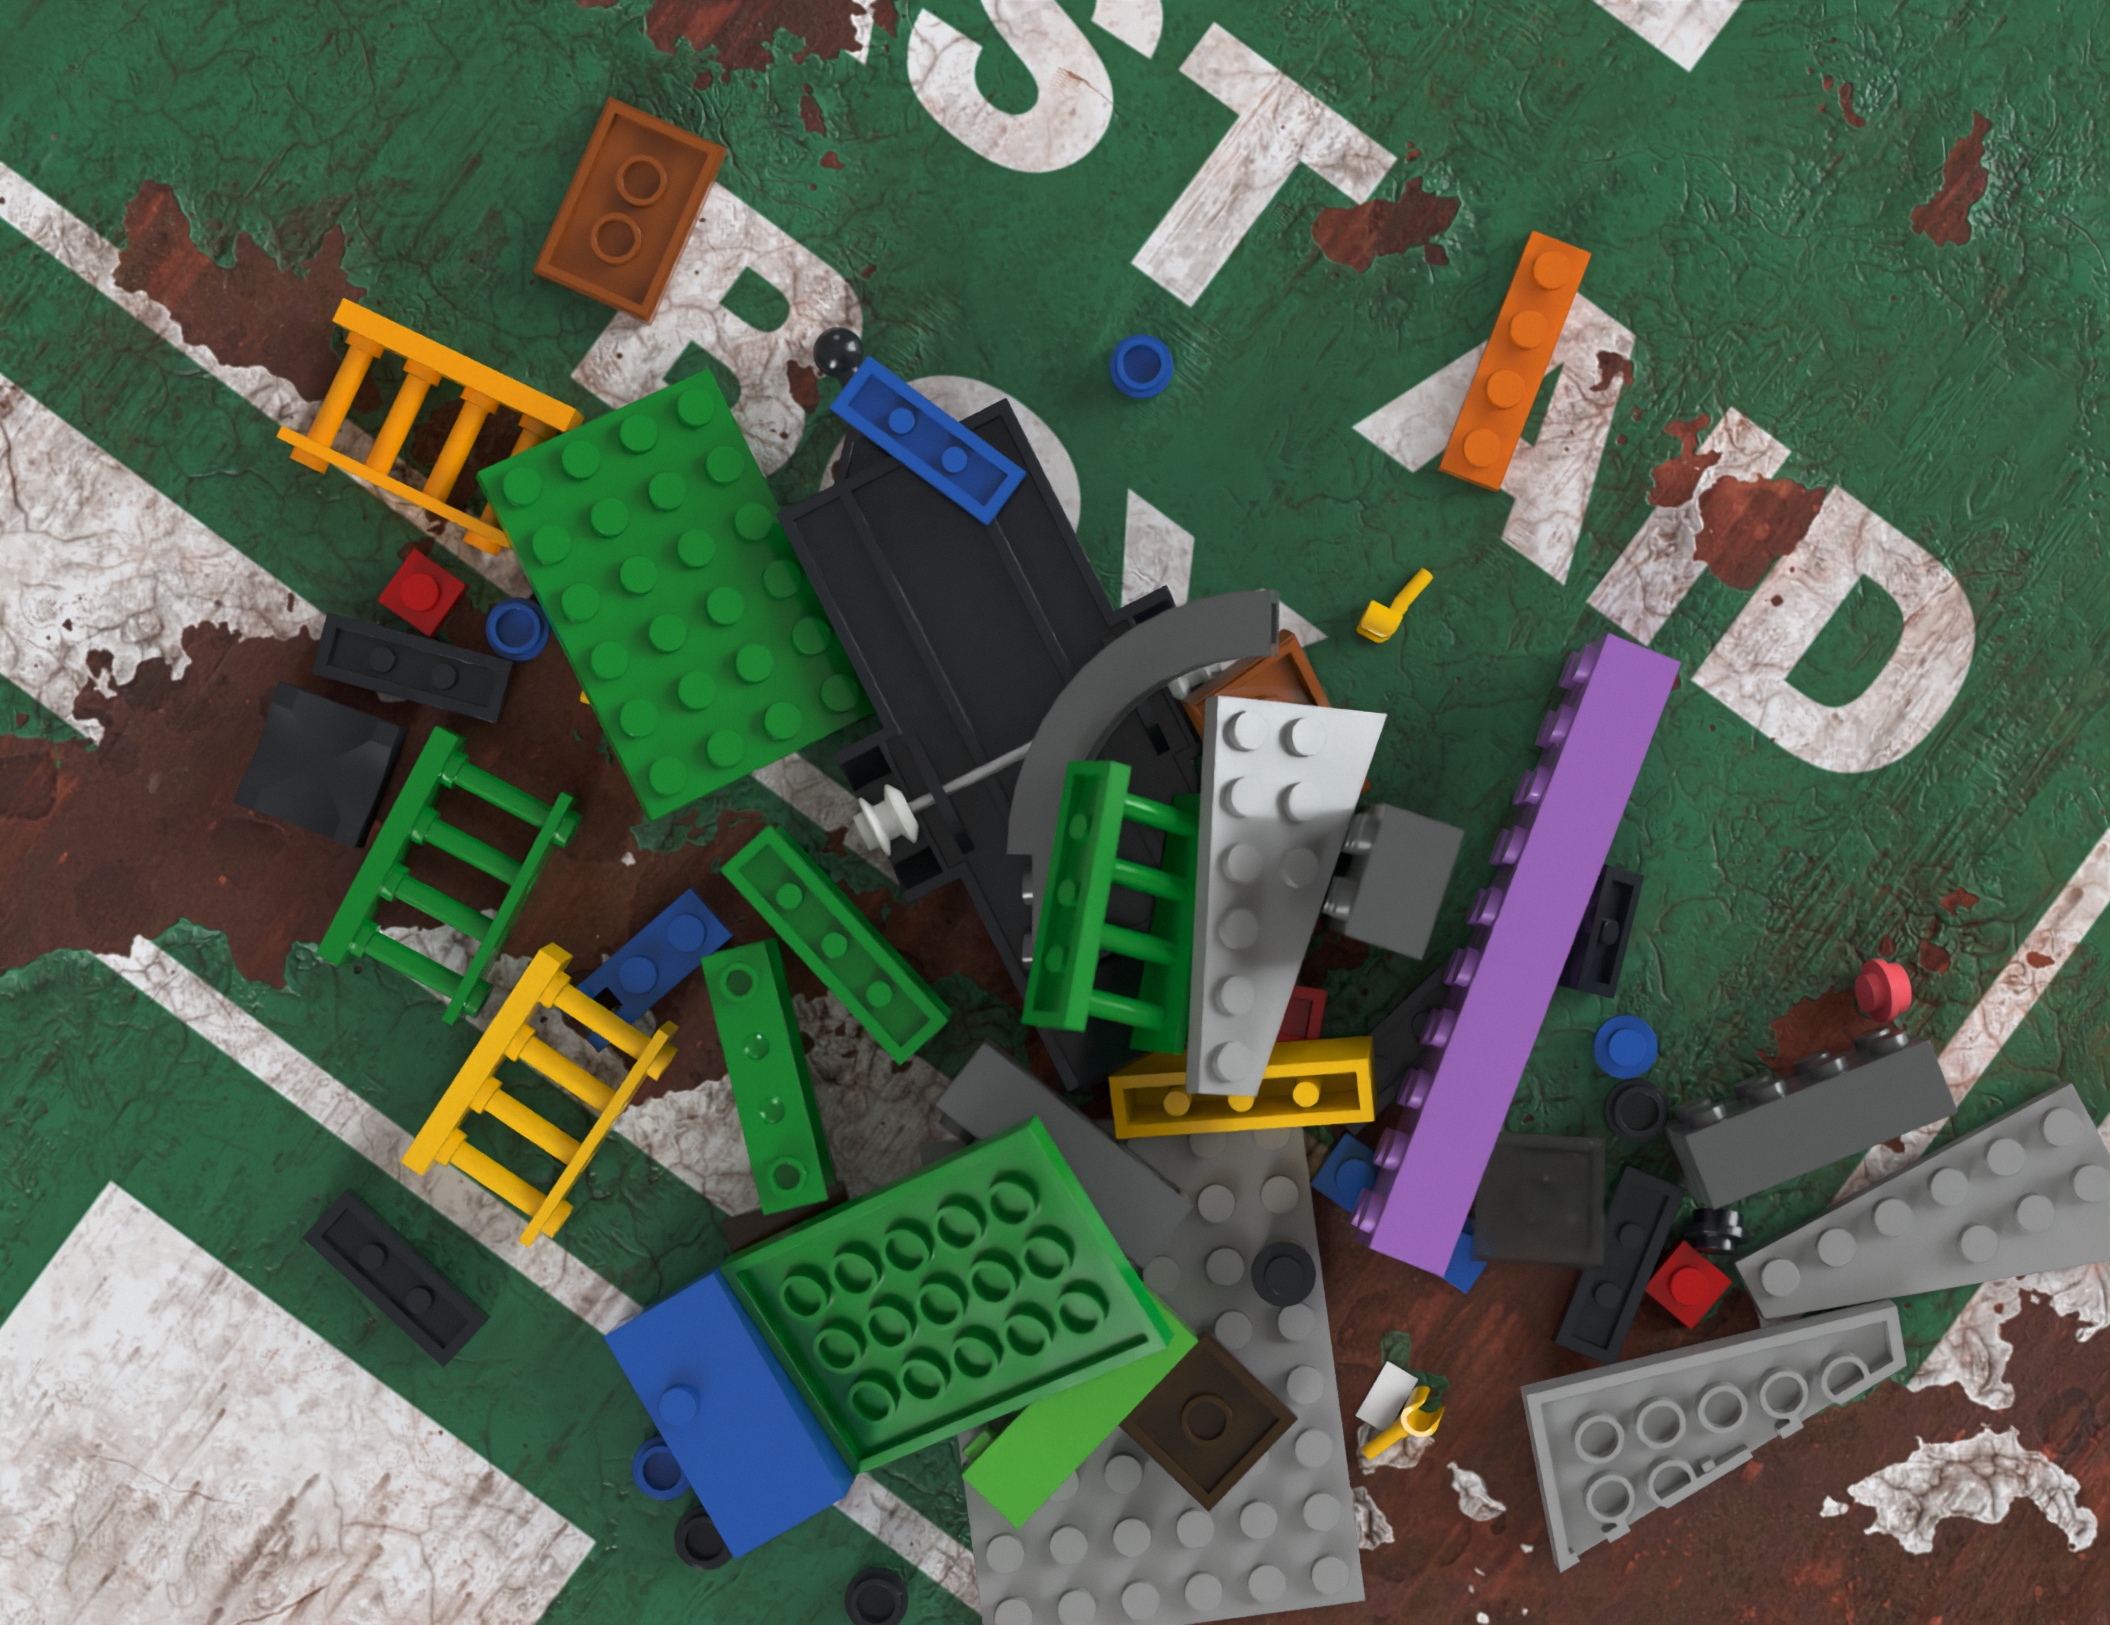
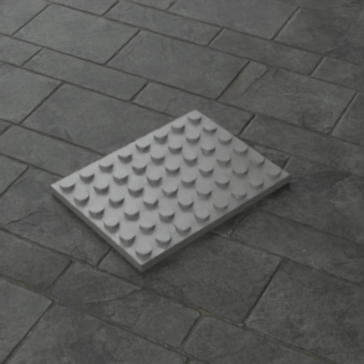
M1114 1117L1094 1120L1116 1137ZM1303 1127L1119 1139L1189 1194L1194 1206L1146 1269H1143L1131 1260L1130 1265L1139 1279L1141 1278L1196 1333L1205 1326L1297 1415L1298 1420L1209 1512L1119 1426L1104 1439L1018 1530L963 1478L983 1625H1187L1366 1601ZM958 1138L920 1143L922 1167L968 1145ZM975 1138L971 1145L980 1140L978 1138ZM1279 1241L1292 1242L1305 1249L1312 1258L1316 1269V1280L1311 1293L1300 1303L1288 1307L1274 1306L1263 1300L1256 1292L1251 1279V1267L1256 1255L1265 1246ZM1012 1412L958 1434L962 1467L968 1458L962 1452L968 1441L987 1423L996 1429Z

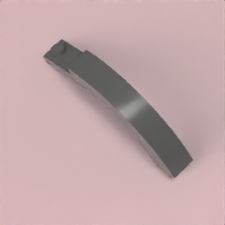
M1271 589L1236 591L1201 598L1169 609L1135 626L1110 643L1086 664L1061 692L1041 722L1026 753L1015 786L1009 817L1007 854L1032 855V866L1025 867L1022 881L1025 905H1032V931L1025 932L1022 944V960L1025 970H1031L1068 761H1095L1111 734L1129 713L1150 695L1190 672L1213 664L1237 659L1279 657V591Z

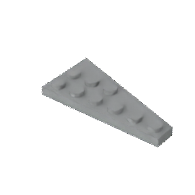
M1220 695L1205 698L1185 1093L1257 1096L1387 714Z
M2064 1081L1730 1259L1759 1316L1764 1319L2110 1261V1154L2073 1084Z
M1889 1298L1520 1386L1553 1560L1560 1573L1580 1562L1577 1557L1578 1555L1607 1539L1611 1543L1630 1532L1631 1530L1628 1525L1658 1507L1662 1506L1667 1509L1750 1460L1753 1458L1751 1454L1753 1450L1778 1435L1785 1439L1804 1427L1802 1424L1803 1420L1833 1402L1842 1405L1907 1366L1897 1305Z

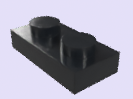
M1603 864L1557 985L1614 999L1645 875Z

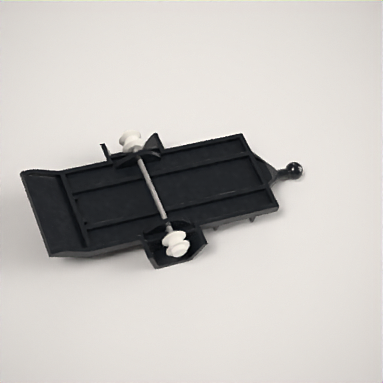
M833 327L823 331L816 339L813 346V358L818 369L829 377L837 378L842 389H844L863 361L864 349L861 340L853 331L844 327ZM1006 397L959 421V423L1026 472V476L988 527L850 424H848L834 485L777 513L776 516L884 726L883 729L832 754L853 788L863 810L854 815L853 819L864 842L870 851L879 846L882 847L893 866L908 904L961 878L1025 1003L1030 970H1025L1023 966L1022 944L1025 932L1032 931V905H1025L1022 881L1025 867L1032 866V855L1007 854V841L1015 786L1026 753L1041 722L1061 692L1086 664L1110 643L1135 626L1169 609L1175 608L1176 605L1168 586L1165 585L1116 611L1114 610ZM1213 664L1190 672L1168 683L1146 698L1129 713L1111 734L1095 761H1113L1130 766L1131 772L1127 793L1170 806L1173 803L1174 793L1201 794V780L1191 760L1203 755V742L1181 700L1211 680L1212 677L1221 673L1220 664ZM1122 819L1115 858L1161 870L1167 832ZM1111 884L1104 923L1150 935L1156 896ZM1099 949L1092 989L1138 1000L1145 961ZM1300 972L1298 973L1296 981L1302 978ZM1087 1015L1085 1032L1036 1026L1070 1095L1155 1053L1130 1049L1133 1026Z

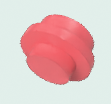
M1883 959L1865 962L1861 969V974L1855 981L1857 1002L1864 1012L1869 1013L1876 1022H1891L1896 1019L1899 1013L1906 1012L1911 1005L1912 992L1907 973L1896 962L1887 963Z

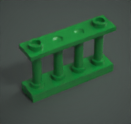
M435 726L324 936L316 955L337 966L352 963L355 956L361 959L366 955L373 957L452 999L441 1020L454 1026L463 1023L467 1015L476 1019L481 1013L494 987L493 984L486 981L493 965L556 846L558 845L564 849L567 848L580 826L583 815L575 811L581 800L579 796L571 792H561L552 807L469 763L470 756L463 753L470 739L447 727ZM458 785L541 829L524 863L440 820V812L433 808L444 787L446 786L452 790ZM426 842H429L510 885L511 888L494 920L409 876L411 869L404 866V863L414 844L417 843L423 846ZM398 898L481 942L465 975L462 976L380 933L381 925L375 923L374 920L385 899L394 902Z
M1068 761L1021 1023L1041 1028L1085 1032L1087 1015L1133 1026L1130 1049L1183 1055L1190 1013L1201 794L1174 793L1173 803L1170 806L1127 793L1131 772L1130 766L1113 761ZM1122 819L1167 832L1161 870L1115 858ZM1111 884L1156 896L1150 935L1104 923ZM1099 949L1145 961L1138 1000L1092 989Z
M768 825L720 869L899 1065L904 1063L950 1020L948 1017L953 1013L951 1008L782 825L776 829L772 825Z
M778 937L716 951L713 955L701 957L763 1215L828 1200L826 1188L835 1186L837 1184V1177Z

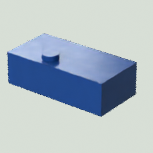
M722 1261L624 1318L604 1336V1339L736 1560L843 1499L857 1477H854L720 1272L719 1267L724 1262Z

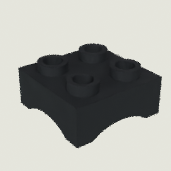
M278 682L262 736L252 761L240 782L233 803L300 826L349 847L364 848L409 729L295 685Z

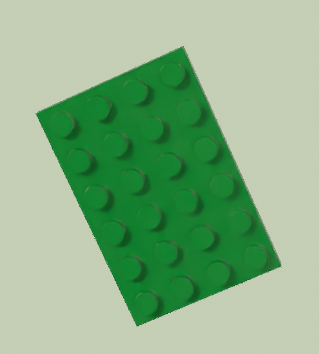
M709 368L477 472L476 478L650 823L876 714L852 663L776 516L781 510Z
M1037 1115L728 1256L719 1267L720 1272L854 1477L1166 1349L1174 1336L1171 1328Z

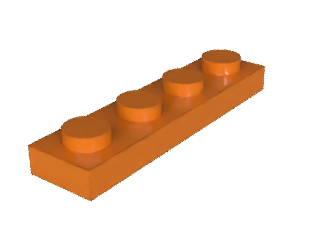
M1534 230L1531 231L1437 470L1496 493L1499 491L1592 253Z

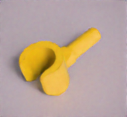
M1421 568L1394 598L1389 608L1371 600L1356 627V632L1376 643L1387 641L1398 629L1403 614L1408 610V606L1433 579L1432 574L1426 569Z
M1419 1386L1414 1388L1410 1392L1401 1417L1395 1420L1389 1428L1362 1446V1451L1369 1460H1372L1395 1442L1407 1437L1409 1434L1416 1437H1428L1437 1430L1445 1410V1405H1442L1432 1413H1426L1419 1409L1427 1399L1430 1391L1429 1387Z

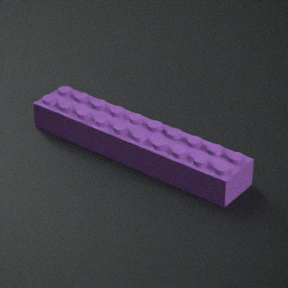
M1610 633L1590 644H1584L1579 653L1572 651L1569 655L1558 683L1559 687L1567 689L1557 712L1552 710L1547 712L1536 738L1535 745L1543 748V752L1534 771L1525 770L1513 797L1512 805L1520 807V811L1512 829L1509 831L1503 828L1493 847L1489 864L1496 866L1497 870L1488 890L1480 888L1477 891L1470 906L1466 924L1474 926L1469 942L1464 950L1460 948L1455 949L1447 965L1443 983L1451 986L1448 996L1441 1010L1435 1007L1432 1008L1424 1024L1419 1043L1428 1046V1050L1423 1063L1418 1070L1410 1067L1404 1076L1396 1099V1103L1404 1106L1396 1129L1393 1130L1387 1127L1378 1142L1373 1157V1164L1381 1166L1374 1186L1372 1191L1362 1188L1352 1209L1349 1224L1357 1227L1353 1239L1365 1246L1444 1277L1681 662Z

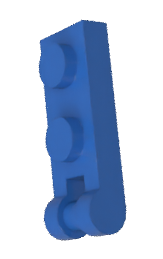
M689 888L575 988L594 1000L608 987L623 1004L614 1014L632 1025L702 964L701 957L712 955L732 938L734 934L695 889ZM561 1010L568 1019L572 1018V1016ZM582 1024L590 1033L586 1038L587 1041L598 1053L611 1044V1042Z

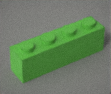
M1141 1278L1140 1281L1174 1333L1166 1349L1017 1409L996 1429L987 1423L968 1441L962 1450L968 1458L963 1463L961 1476L1017 1530L1198 1342L1196 1331Z

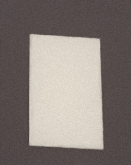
M1387 1361L1355 1416L1383 1432L1394 1422L1418 1379Z

